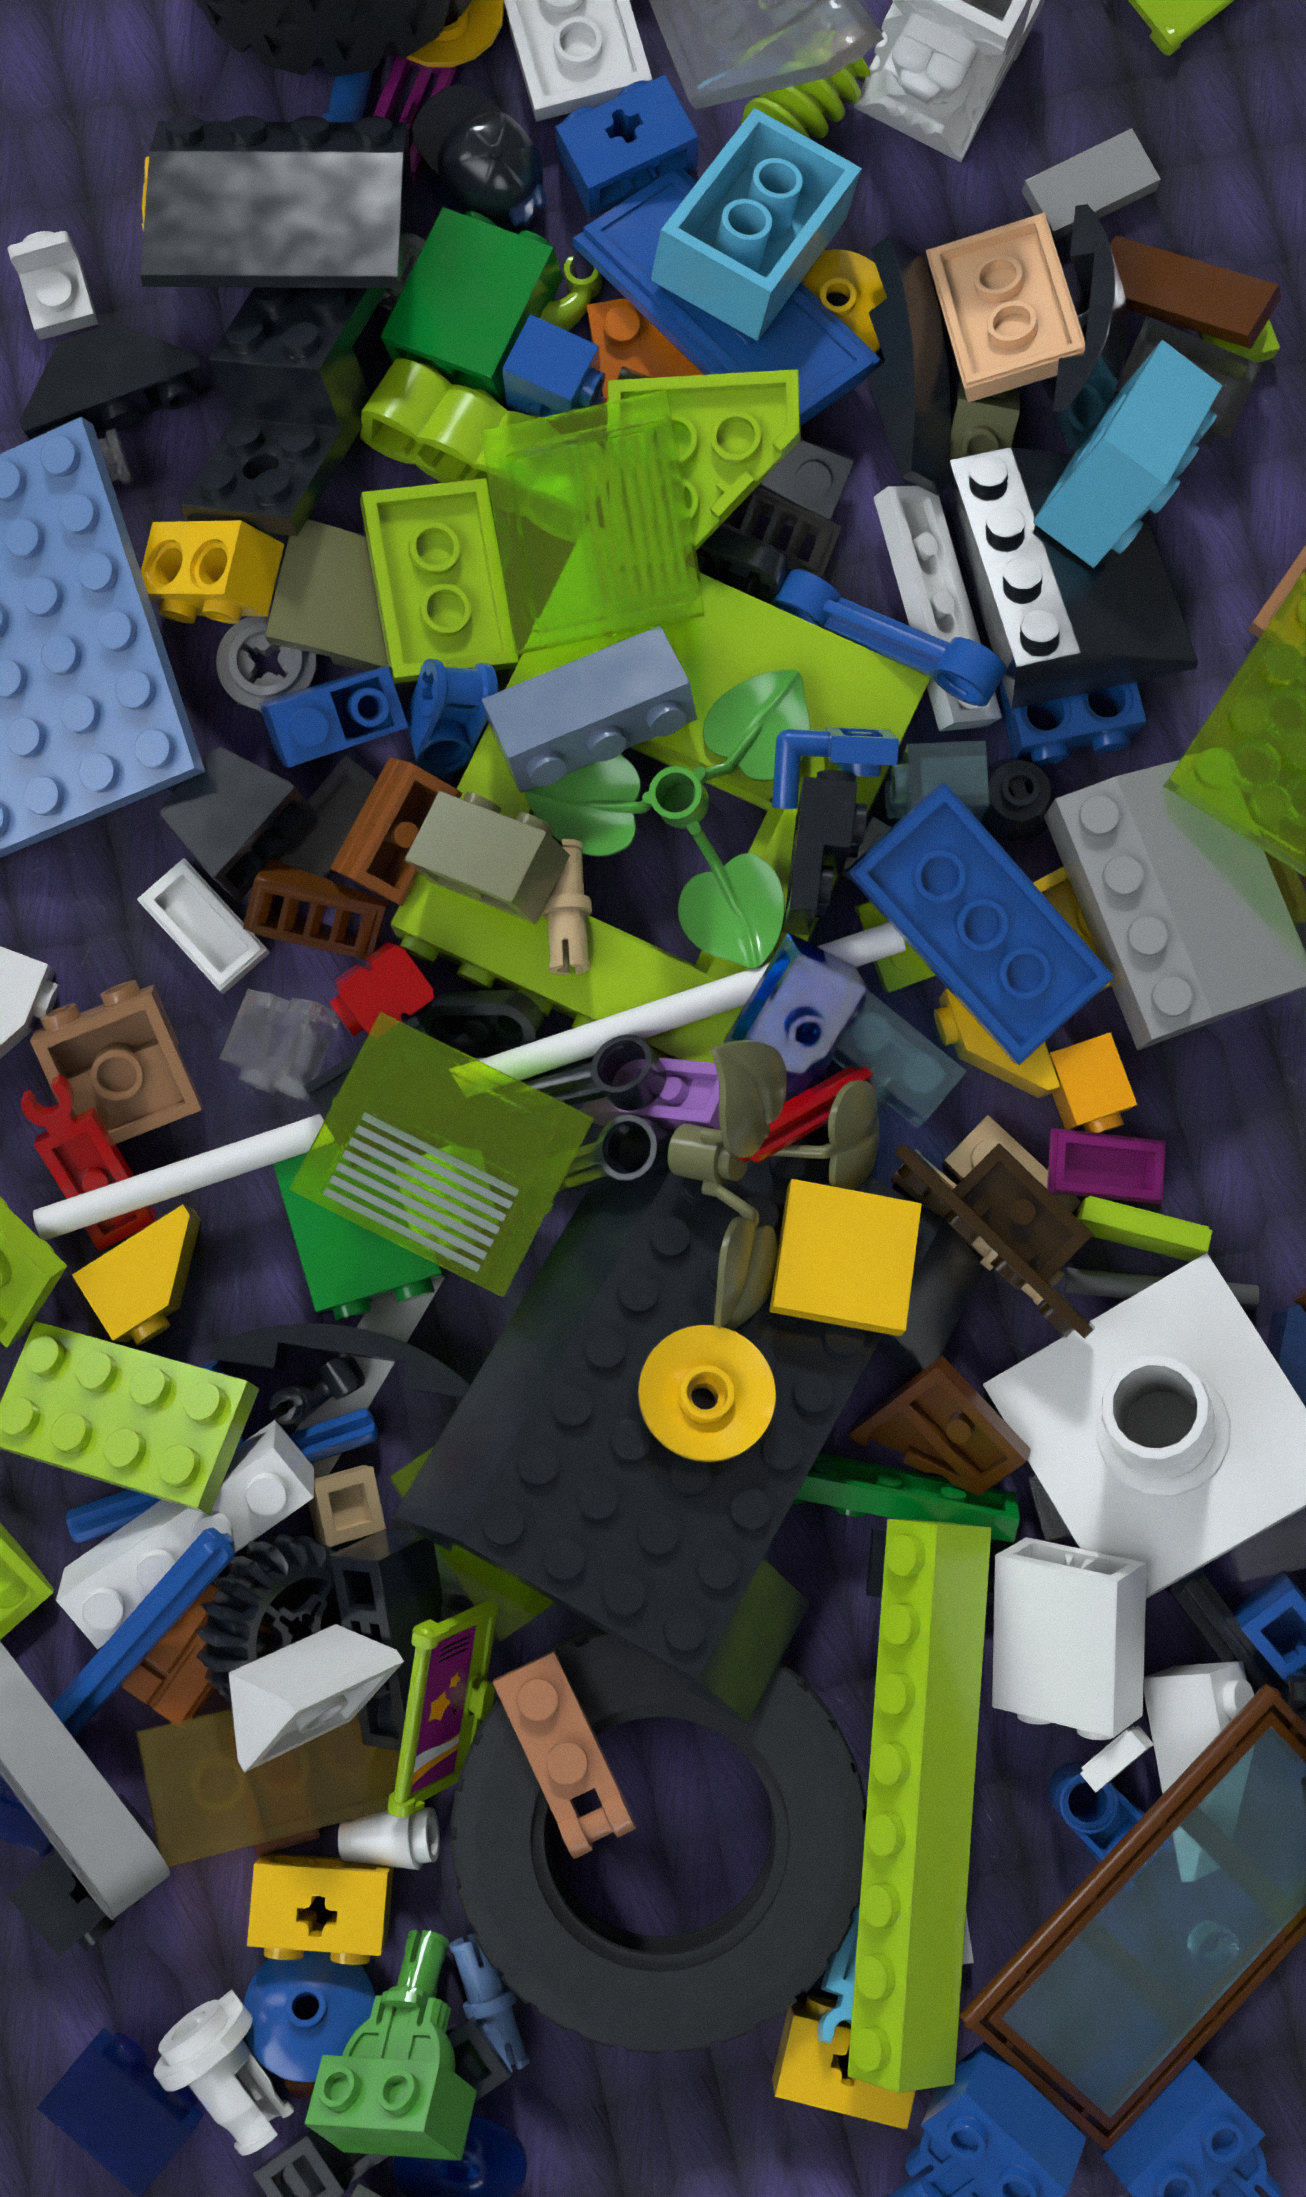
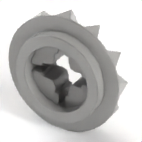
M270 613L268 617H246L240 620L238 624H234L223 637L216 657L218 677L226 692L238 705H244L261 712L259 703L310 687L314 673L318 670L315 653L268 643L265 634ZM280 649L277 661L286 677L284 678L280 674L276 676L273 673L267 672L261 679H255L258 668L247 651L250 650L255 655L259 653L262 656L268 657L274 651Z

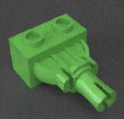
M411 1930L407 1935L405 1954L397 1986L389 1988V1991L383 1992L382 1996H375L370 2018L354 2032L342 2056L322 2055L305 2125L341 2151L347 2153L462 2160L477 2090L455 2073L454 2050L446 2034L451 2008L448 2007V2004L436 1998L439 1976L449 1946V1940L436 1932L423 1930L421 1935L418 1930Z

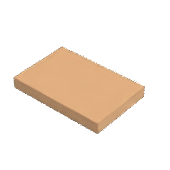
M1045 212L925 250L968 403L1057 376L1059 358L1084 355L1085 340Z

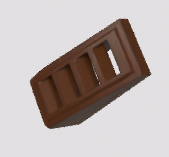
M270 859L255 877L243 929L280 941L365 959L377 950L389 902ZM276 895L284 897L282 908L274 905ZM301 901L311 903L307 917L298 914ZM327 907L337 909L333 926L323 923ZM352 912L363 914L357 936L347 932Z

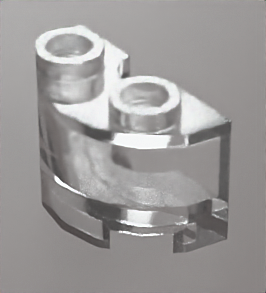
M247 989L219 1059L242 1069L238 1080L249 1086L269 1093H274L277 1090L291 1097L308 1101L309 1095L303 1088V1085L318 1077L340 1019L334 1017L335 1012L316 1001L293 997L291 1001H288L271 993Z

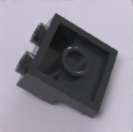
M823 770L817 772L816 778L804 776L798 808L796 809L783 933L809 935L814 917L825 918L826 907L830 904L833 875L841 876L847 857H858L859 845L863 844L867 804L855 803L858 782H856V776L852 773L838 770Z

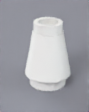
M428 1807L409 1817L400 1818L391 1815L388 1810L355 1818L354 1820L342 1821L338 1830L340 1857L343 1862L355 1861L356 1863L420 1870L423 1863L435 1862L438 1858L440 1831L437 1814L434 1808Z

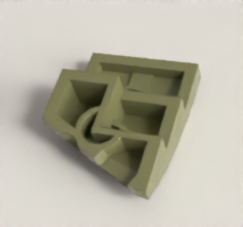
M312 520L306 521L298 536H289L265 634L269 644L329 656L333 664L364 671L388 666L366 537ZM418 681L397 684L415 688Z

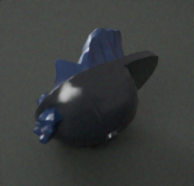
M455 84L442 89L428 99L415 118L412 132L414 145L424 160L426 176L430 181L431 191L440 195L442 204L450 206V210L474 211L486 216L494 223L511 222L513 226L522 225L528 227L536 216L538 209L544 208L546 197L543 189L544 173L541 154L523 127L509 115L503 113L489 98L472 86Z

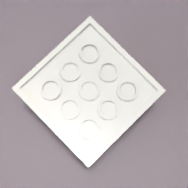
M1207 1253L1091 1320L1090 1322L1095 1326V1329L1085 1339L1074 1330L1067 1338L1065 1336L983 1384L1003 1420L1031 1449L1027 1460L1079 1548L1146 1562V1599L1306 1507V1407Z

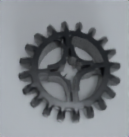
M271 1533L266 1542L249 1541L246 1557H234L229 1563L230 1573L226 1578H216L213 1581L218 1589L213 1601L200 1604L209 1616L208 1621L195 1630L201 1640L206 1642L196 1657L208 1668L205 1679L211 1683L213 1688L219 1690V1694L224 1696L228 1703L232 1704L229 1672L335 1624L342 1626L330 1555L336 1553L333 1547L302 1534L299 1536L293 1534L288 1536L286 1534L276 1535Z

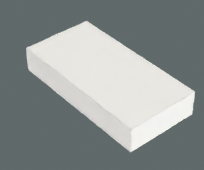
M185 858L137 898L140 904L223 995L270 954L268 949L252 932L243 929L244 923Z

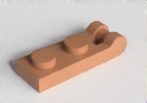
M556 1650L494 1679L493 1685L573 1859L592 1851L591 1843L613 1832L619 1838L637 1829L629 1807ZM595 1788L602 1807L580 1817L572 1799Z

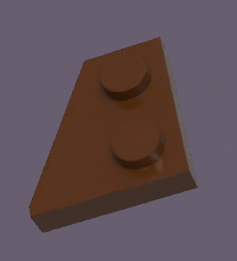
M943 1355L854 1422L848 1434L855 1442L864 1446L871 1439L906 1455L903 1463L926 1473L941 1474L951 1484L978 1496L1027 1462L1031 1451L1029 1446Z

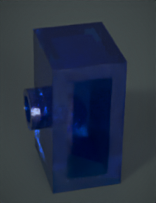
M788 932L723 1043L749 1040L762 1042L776 1048L781 1053L786 1066V1091L797 1096L807 1089L811 1081H818L826 1072L833 1054L832 1046L843 1027L852 1026L860 1016L865 1005V991L868 987L854 965Z

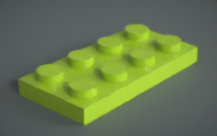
M35 1321L0 1402V1450L210 1515L259 1388L243 1379Z

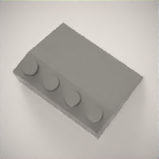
M1222 749L1119 775L1054 800L1044 815V819L1100 959L1115 976L1110 983L1137 1051L1306 988V952Z

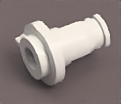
M230 1990L219 2000H211L198 2006L169 2030L158 2047V2051L162 2056L154 2068V2076L166 2091H175L188 2085L215 2122L229 2130L237 2141L234 2144L235 2149L239 2154L245 2156L258 2151L278 2135L269 2123L271 2119L282 2116V2118L288 2117L294 2112V2108L289 2101L279 2098L275 2092L270 2075L243 2040L251 2027L253 2017L235 1992Z

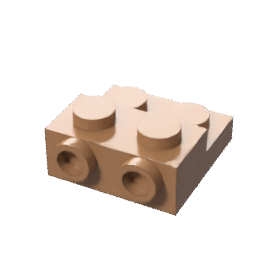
M130 980L100 994L104 1003L102 1005L80 1013L76 1003L54 1009L40 1017L43 1028L34 1031L30 1042L50 1087L54 1077L58 1075L65 1077L74 1091L72 1109L75 1114L79 1115L94 1107L115 1144L202 1110V1101L179 1051L178 1038L154 984L140 989L136 980ZM53 1091V1094H54V1096H55V1098H56V1100H57V1103H59V1098L57 1097V1095H56V1094L54 1093V1091Z

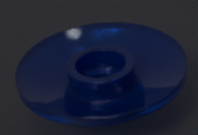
M471 2116L462 2160L393 2156V2176L397 2185L407 2197H513L525 2182L528 2160L525 2148L511 2131L493 2121Z

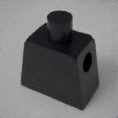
M217 747L212 749L202 760L205 769L204 773L167 788L172 794L161 805L160 815L206 872L233 899L239 902L253 887L255 877L270 859L276 860L315 817L317 812L289 781L223 747Z

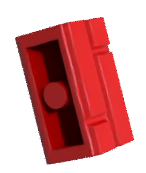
M386 942L365 958L366 965L364 967L356 964L334 980L335 990L339 995L329 1001V1003L354 1037L365 1030L369 1036L379 1039L402 1022V1013L411 1016L434 999V989L405 949L390 942Z

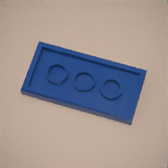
M940 783L844 871L1015 1064L1020 1065L1115 977L946 783Z

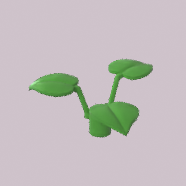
M779 670L760 674L731 688L713 704L704 721L703 739L711 752L720 757L727 758L722 764L708 768L698 766L693 772L681 766L667 767L653 778L649 791L645 792L642 796L643 800L637 801L641 792L639 773L630 761L622 754H619L613 759L597 761L565 774L560 780L551 785L537 786L525 791L527 802L537 818L547 822L555 829L553 836L561 843L562 839L578 840L583 843L582 854L593 857L610 856L627 849L633 843L636 836L637 826L634 814H644L652 807L670 826L680 829L688 828L689 833L706 858L712 872L695 875L682 890L678 904V915L683 931L699 949L709 955L734 962L749 969L761 967L774 951L783 929L785 897L782 884L772 867L755 854L745 853L738 855L723 867L720 858L699 823L703 820L709 808V796L703 784L707 780L732 773L737 765L747 777L754 781L768 782L774 780L775 745L778 734L786 729L811 730L801 674L797 670Z

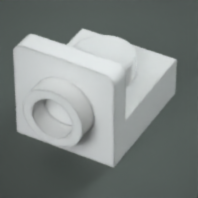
M50 231L36 232L28 235L22 242L10 245L7 248L11 262L19 275L33 328L39 340L99 324L80 257L66 231L56 233Z

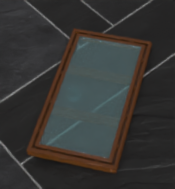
M1267 1684L1262 1686L959 2014L963 2020L964 2027L968 2031L975 2032L1107 2152L1306 1934V1812L1301 1786L1302 1777L1306 1776V1723L1282 1699L1280 1691Z

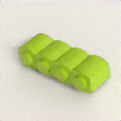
M396 358L362 410L361 422L363 426L360 438L379 453L402 463L416 464L422 471L441 483L486 478L490 500L500 511L514 516L527 517L543 531L572 543L578 542L586 523H591L579 448L587 447L598 516L602 511L592 445H596L595 443L562 437L541 417L507 411L492 395L484 390L452 385L437 369L429 364ZM600 446L609 499L610 488L607 452Z

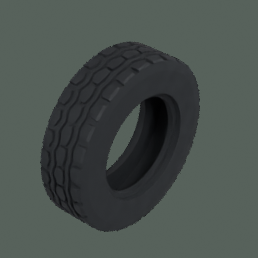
M597 1626L589 1627V1630L568 1637L549 1648L547 1652L539 1657L556 1650L595 1736L616 1725L631 1720L648 1717H672L704 1725L731 1741L751 1761L768 1791L771 1806V1836L764 1864L757 1879L737 1905L716 1921L697 1930L671 1936H649L631 1933L601 1920L578 1901L558 1871L548 1837L547 1819L549 1804L500 1698H498L475 1734L455 1790L450 1824L452 1832L450 1846L453 1876H455L458 1884L456 1891L467 1924H470L475 1931L473 1937L491 1967L496 1966L502 1973L500 1979L525 2004L530 2002L538 2007L536 2013L566 2032L570 2027L580 2032L579 2038L613 2048L616 2043L627 2046V2051L655 2054H662V2048H675V2053L711 2048L710 2042L720 2039L725 2044L757 2030L755 2024L765 2019L769 2023L797 2002L795 1996L803 1990L808 1992L829 1967L830 1961L828 1959L833 1955L834 1951L839 1952L854 1922L852 1915L856 1907L860 1905L867 1810L861 1775L858 1771L854 1755L834 1715L807 1680L783 1658H781L748 1723L745 1724L686 1690L690 1680Z

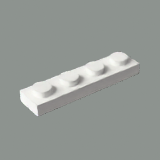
M919 486L886 487L873 498L909 626L949 643L953 638L962 637L981 644L939 495L937 496ZM933 677L930 678L927 690L939 731L988 727L1002 718L995 693L986 706H973L951 696L935 682Z

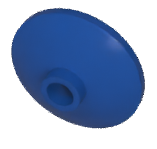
M304 1951V1957L297 1960L269 1958L251 1980L243 2003L253 2017L251 2027L245 2038L257 2060L271 2073L283 2079L300 2083L315 2082L322 2055L342 2056L354 2032L370 2018L375 1993L371 1981L361 1965L335 1963L330 1960L331 1952ZM304 1996H313L319 2001L318 2012L309 2020H301L295 2016V2005Z

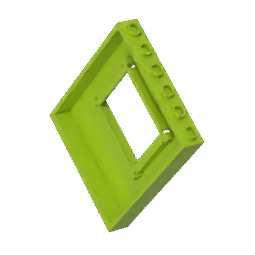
M587 522L506 687L508 689L661 625L690 682L697 720L683 725L673 734L662 737L656 736L630 748L670 767L681 766L693 772L698 766L708 768L722 764L727 760V758L714 754L706 746L703 739L704 721L713 704L724 693L752 677L779 670H797L803 679L811 730L825 731V727L890 730L899 739L898 749L919 707L931 677L689 567L687 568L691 589L683 590L679 568L677 571H674L678 592L670 593L667 571L661 572L665 594L657 596L653 572H648L651 597L645 599L640 573H634L638 600L631 601L627 574H621L625 603L618 604L607 534L605 529L600 528L612 606L605 607L592 524ZM489 723L457 787V790L463 793L460 799L464 798L466 792H472L498 805L501 808L500 814L516 820L520 812L535 816L527 802L525 792L520 793ZM805 756L800 764L799 796L804 776L816 778L819 771H841V769L837 768L838 763H830L827 757ZM737 765L732 773L707 780L705 783L768 811L748 853L762 858L776 872L784 891L786 908L796 809L772 807V803L769 801L771 798L773 799V781H754L747 777ZM881 765V776H856L858 784L855 803L867 804V815L891 765ZM422 874L414 875L413 880L415 884L403 906H399L390 924L395 935L403 939L400 946L408 954L431 964L434 963L437 956L460 966L456 973L459 977L483 989L491 990L494 982L508 989L523 993L539 1006L543 1016L548 1017L551 1009H554L575 1019L571 1026L572 1029L749 969L734 962L709 955L703 950L696 964H693L594 917L587 916L588 960L590 961L591 969L588 972L576 974L575 967L569 964L570 975L552 974L549 972L548 919L540 915L537 924L531 923L433 884ZM833 875L832 890L839 875ZM814 917L809 935L783 933L782 929L780 939L774 951L764 964L804 951L819 918ZM785 991L643 1040L646 1041L658 1058L714 1063L710 1051L711 1047L740 1040L762 1042Z

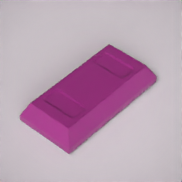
M1053 1128L1051 1129L1049 1140L1047 1189L1052 1194L1081 1197L1093 1196L1101 1199L1162 1205L1166 1141Z

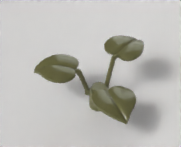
M749 1040L727 1042L710 1048L719 1081L720 1130L687 1123L682 1124L672 1135L668 1148V1165L674 1175L703 1181L702 1194L717 1197L741 1215V1217H735L730 1222L725 1232L718 1263L714 1326H717L719 1329L724 1327L730 1330H734L751 1318L768 1298L773 1287L778 1255L777 1239L773 1227L758 1224V1211L724 1187V1185H727L732 1180L738 1181L744 1176L749 1161L742 1162L738 1157L747 1158L757 1153L764 1139L769 1136V1123H772L781 1113L786 1097L787 1074L781 1053L768 1044ZM854 1080L845 1084L837 1093L828 1120L830 1143L822 1146L791 1144L772 1156L818 1159L830 1157V1185L848 1190L858 1188L870 1175L879 1149L878 1097L873 1085L867 1081Z

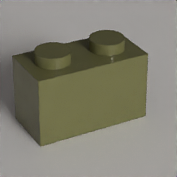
M439 791L405 861L433 884L537 924L570 857V854L552 837L555 829L547 822L528 813L520 812L516 820L500 814L501 808L498 805L472 792H466L464 798L460 799Z

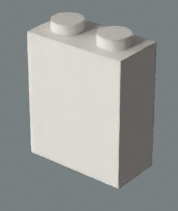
M1028 1537L996 1554L992 1707L1017 1713V1718L1025 1723L1037 1725L1056 1723L1075 1728L1080 1736L1092 1740L1112 1739L1141 1718L1143 1714L1147 1563Z

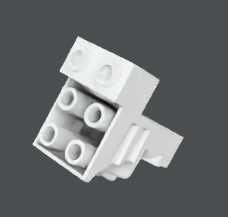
M892 0L893 3L881 28L884 31L875 47L874 53H876V56L869 68L870 77L865 78L860 90L861 99L857 104H854V108L962 162L1013 61H1016L1035 24L1045 0Z

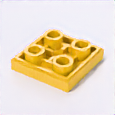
M791 1179L787 1186L769 1312L901 1337L906 1331L922 1203Z

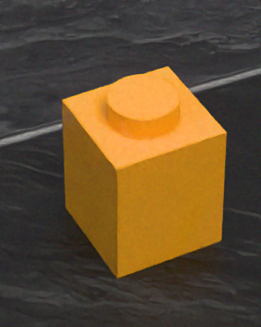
M1111 1032L1049 1053L1060 1087L1052 1095L1065 1130H1075L1084 1127L1086 1132L1101 1134L1124 1125L1121 1114L1136 1106L1137 1102Z

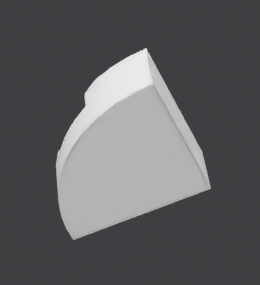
M1133 1725L1082 1767L1083 1771L1080 1774L1091 1788L1097 1792L1153 1746L1154 1743L1139 1726L1134 1727Z

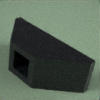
M114 321L56 344L20 418V423L29 440L79 417L92 423L96 433L103 430L121 431L135 425L141 416L162 408L175 410L186 407L198 398V395L210 391V388L195 354Z

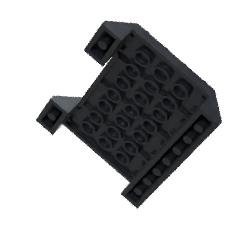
M633 1127L623 1136L619 1146L620 1162L631 1173L639 1170L646 1163L650 1155V1138L643 1127ZM666 1129L670 1138H672L675 1130ZM804 1138L792 1144L816 1146ZM770 1156L760 1163L749 1160L744 1176L738 1181L732 1180L727 1185H724V1187L758 1211V1224L773 1227L776 1234L778 1251L789 1182L791 1179L831 1186L829 1183L830 1157L818 1159ZM668 1166L662 1176L649 1183L639 1184L611 1177L590 1185L392 1519L449 1552L452 1551L455 1544L690 1680L686 1690L746 1724L810 1605V1602L763 1558L874 1350L913 1372L920 1373L940 1357L986 1268L943 1217L921 1205L906 1331L901 1337L769 1312L772 1296L771 1289L762 1307L751 1318L732 1330L744 1336L758 1348L772 1371L776 1400L771 1421L759 1440L740 1455L716 1462H701L687 1459L663 1446L649 1430L642 1416L638 1400L639 1379L648 1356L667 1336L690 1326L714 1325L721 1245L730 1222L735 1217H741V1215L717 1197L702 1194L703 1181L676 1176ZM868 1176L864 1183L854 1189V1191L915 1202L871 1176ZM697 1388L692 1391V1401L698 1408L707 1410L715 1406V1397L708 1389Z

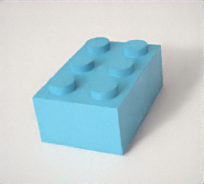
M754 108L662 227L651 281L758 341L847 219L862 168Z
M1161 340L1109 403L1104 415L1091 435L1076 450L1033 523L1092 568L1101 561L1110 549H1113L1120 555L1143 526V522L1140 519L1149 509L1155 514L1158 513L1180 484L1177 477L1192 461L1199 450L1196 444L1217 417V414L1210 407L1222 385L1164 340Z

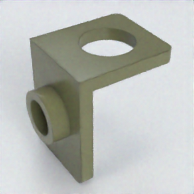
M960 378L957 390V406L951 427L949 460L1011 447L1020 412V391L1018 389H1011L990 396L997 399L985 397L968 403Z

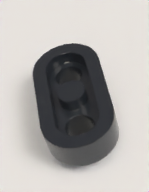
M514 990L443 992L436 995L430 1001L419 1019L439 1054L449 1058H487L537 1041L544 1029V1017L539 1006L525 994Z

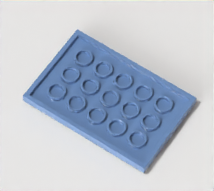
M82 417L0 454V858L205 772L94 426Z

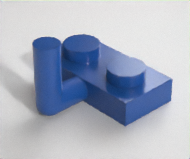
M825 727V731L797 729L781 731L776 738L772 807L781 809L798 808L801 756L827 757L830 763H838L837 768L841 769V771L852 773L855 776L877 777L881 776V765L897 766L899 739L890 730Z

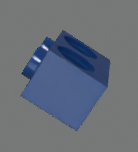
M1003 681L997 691L1012 757L1032 759V762L1040 766H1048L1065 761L1070 757L1069 751L1092 746L1095 754H1105L1126 748L1131 745L1130 738H1134L1146 722L1137 682L1011 709ZM1092 695L1108 697L1114 703L1117 715L1105 718L1095 714L1089 706L1088 697ZM1036 707L1048 710L1056 720V728L1048 731L1035 728L1028 720L1027 710Z

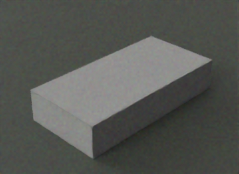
M1131 128L1025 180L1022 194L1034 215L1045 212L1053 241L1073 232L1075 206L1088 204L1098 219L1155 192L1161 179Z

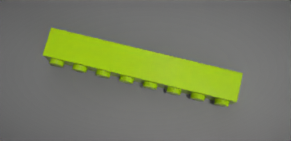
M887 1519L848 2077L896 2093H904L955 2084L991 1527L934 1521Z

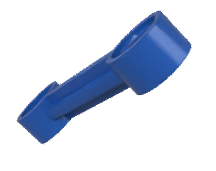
M791 570L779 593L771 602L772 606L897 663L933 677L935 682L944 691L956 699L973 706H986L1007 672L1005 663L985 646L962 637L953 638L949 643L842 598L839 592L825 580L804 570Z

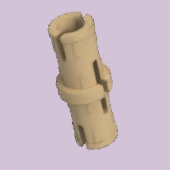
M562 839V846L570 854V857L541 913L543 918L548 919L549 972L556 975H570V964V966L575 967L576 974H582L591 969L590 961L588 960L586 917L592 914L591 899L584 895L583 843L573 839Z

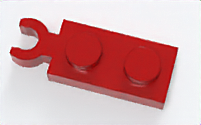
M58 1075L53 1078L51 1087L59 1098V1103L55 1106L46 1107L41 1105L31 1090L23 1093L21 1108L24 1115L32 1123L45 1127L47 1130L35 1137L33 1145L66 1199L134 1176L94 1107L79 1115L75 1114L72 1109L74 1091L65 1077ZM149 1205L84 1228L97 1250L101 1251L156 1222L157 1213L153 1206Z

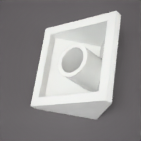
M335 1624L229 1672L237 1758L244 1773L350 1722L404 1662L398 1651Z

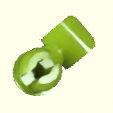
M574 256L568 257L564 264V275L569 294L560 300L549 301L540 319L568 332L579 323L587 312L586 305L590 304L591 299L600 293L603 286L602 274L595 267L592 275L588 278H575L576 262Z

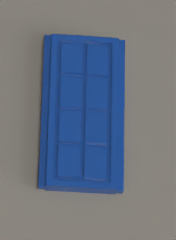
M681 167L677 170L671 169L583 227V232L573 238L572 246L704 375L798 369L800 378L801 426L866 380L867 376L880 365L881 359L801 282L760 339L756 341L651 281L660 231L697 183Z

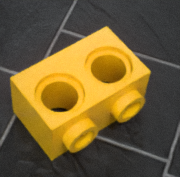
M241 520L152 522L141 574L151 602L159 605L158 614L182 623H195L196 616H206L218 622L238 624L241 616L268 617L285 544Z

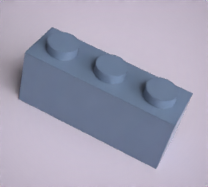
M661 625L481 699L493 735L520 793L537 786L551 785L560 780L565 774L597 761L613 759L625 749L656 736L662 737L673 734L683 725L697 720L690 682Z

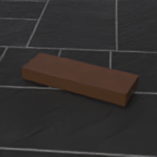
M1116 235L1110 243L1124 288L1127 310L1251 349L1282 298L1279 285Z

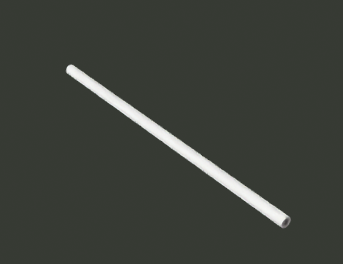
M888 922L763 964L761 967L733 974L451 1069L450 1071L466 1097L470 1098L594 1056L602 1045L617 1036L635 1035L645 1039L906 951L904 939ZM318 1114L33 1210L34 1223L39 1236L45 1241L336 1143L337 1141L321 1115Z

